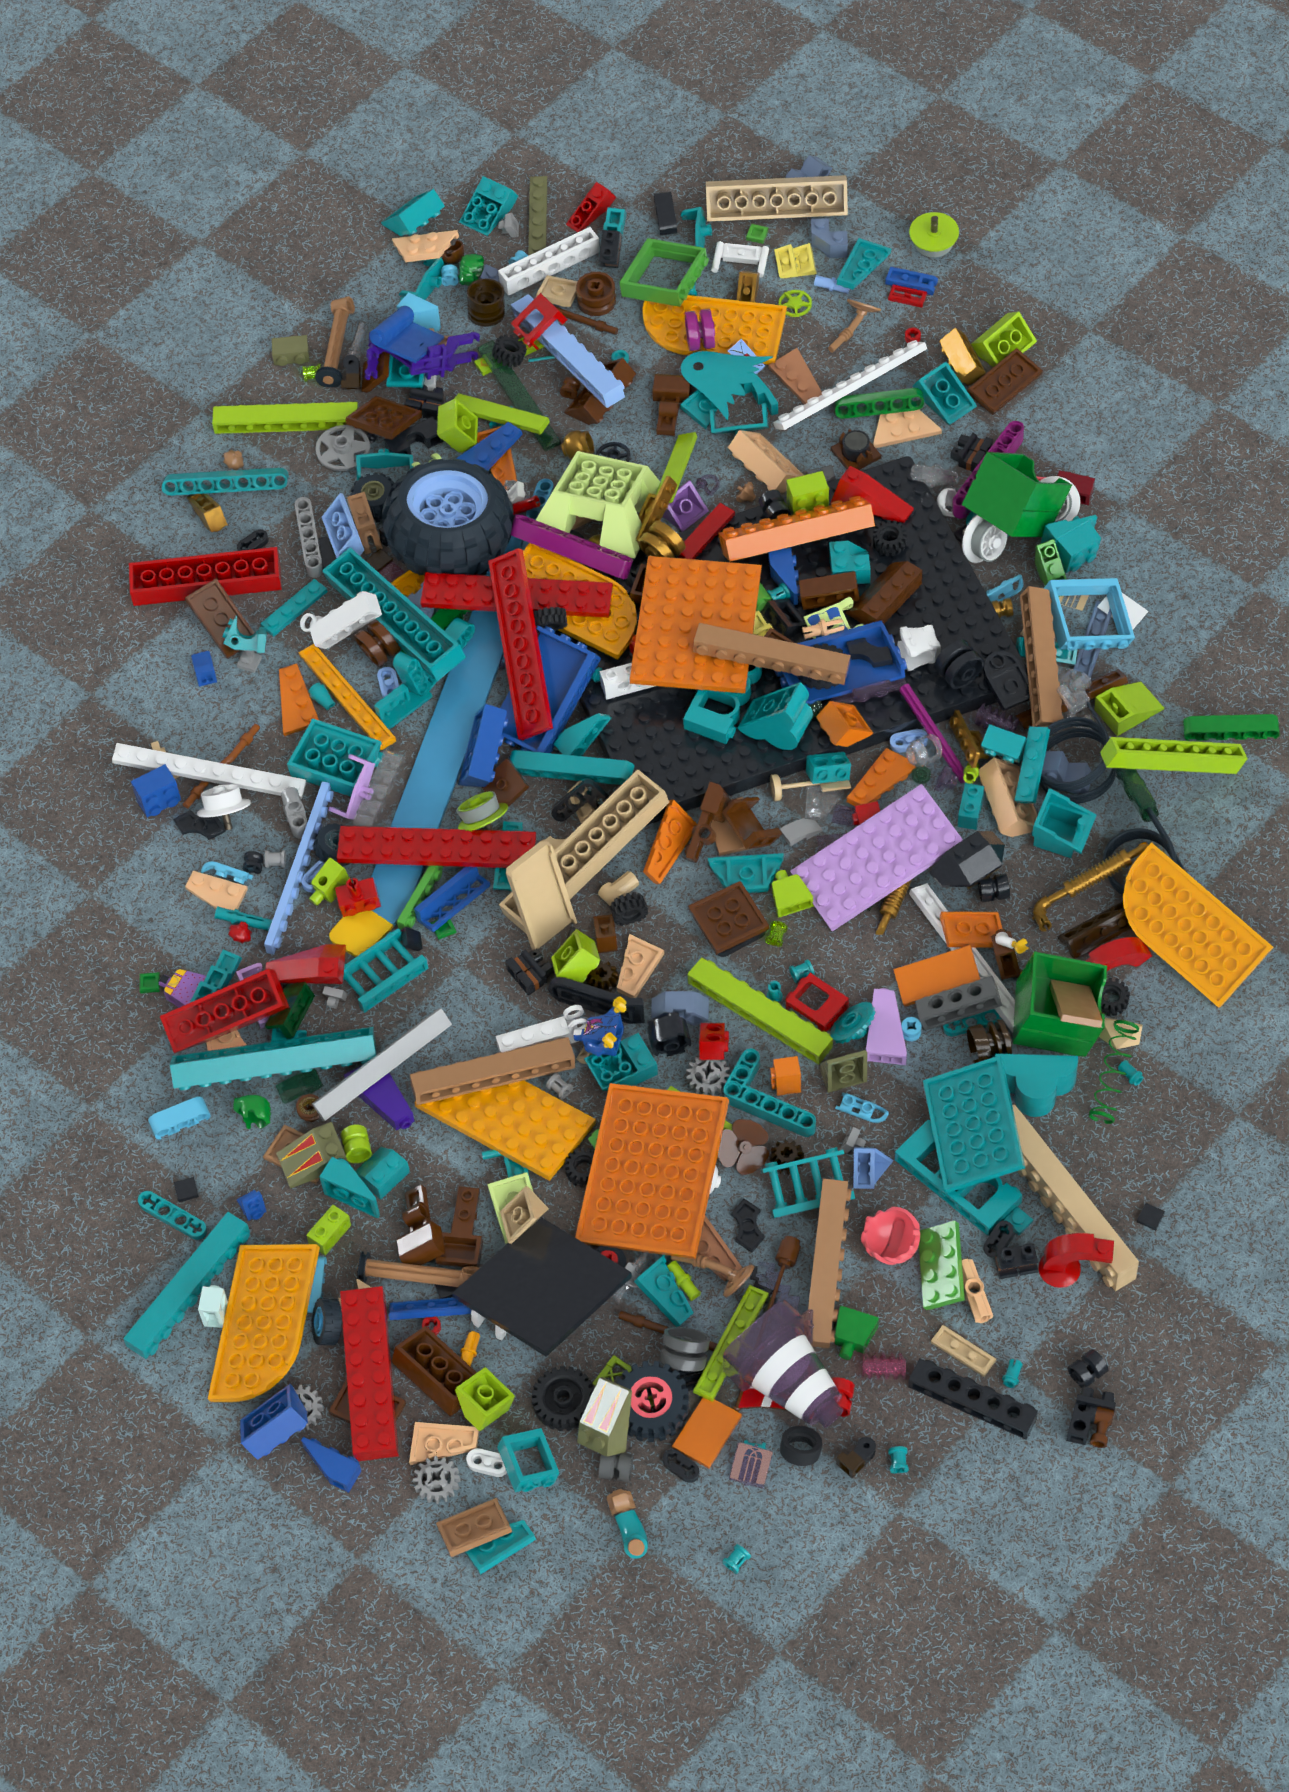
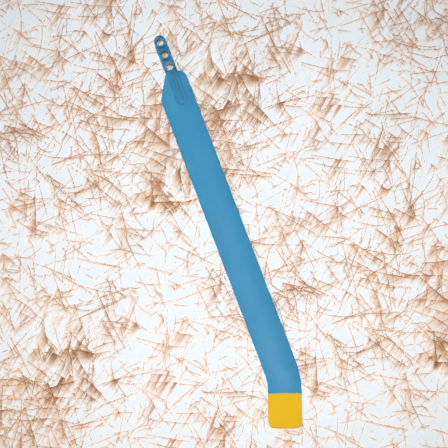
M541 479L537 483L533 496H538L540 501L536 503L541 505L540 507L528 510L526 512L527 517L536 520L552 494L554 485L550 479ZM511 536L504 554L517 548L524 550L529 542ZM490 568L488 569L486 576H491ZM473 610L468 622L475 626V632L462 649L466 658L449 671L390 827L439 829L463 766L475 714L486 704L504 655L497 612ZM376 864L371 878H374L381 907L375 908L372 911L360 912L353 916L342 917L329 933L331 942L333 944H345L346 952L357 957L382 940L396 925L399 916L419 884L425 865Z

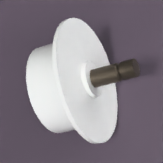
M218 785L201 793L204 807L197 812V815L199 817L222 815L225 830H231L233 827L230 813L248 807L251 801L249 799H242L239 785Z

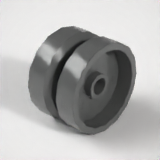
M667 1328L664 1330L663 1344L665 1346L661 1348L659 1361L663 1365L666 1363L671 1368L677 1370L702 1371L706 1366L707 1355L704 1352L709 1349L710 1337L706 1333L691 1328Z

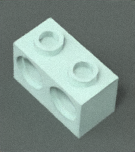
M216 1285L203 1286L198 1311L205 1327L223 1328L228 1305L224 1288Z

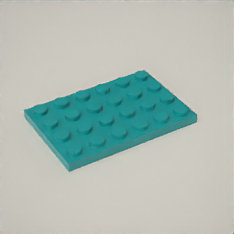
M1000 1055L923 1080L943 1186L947 1193L1025 1169L1003 1059Z

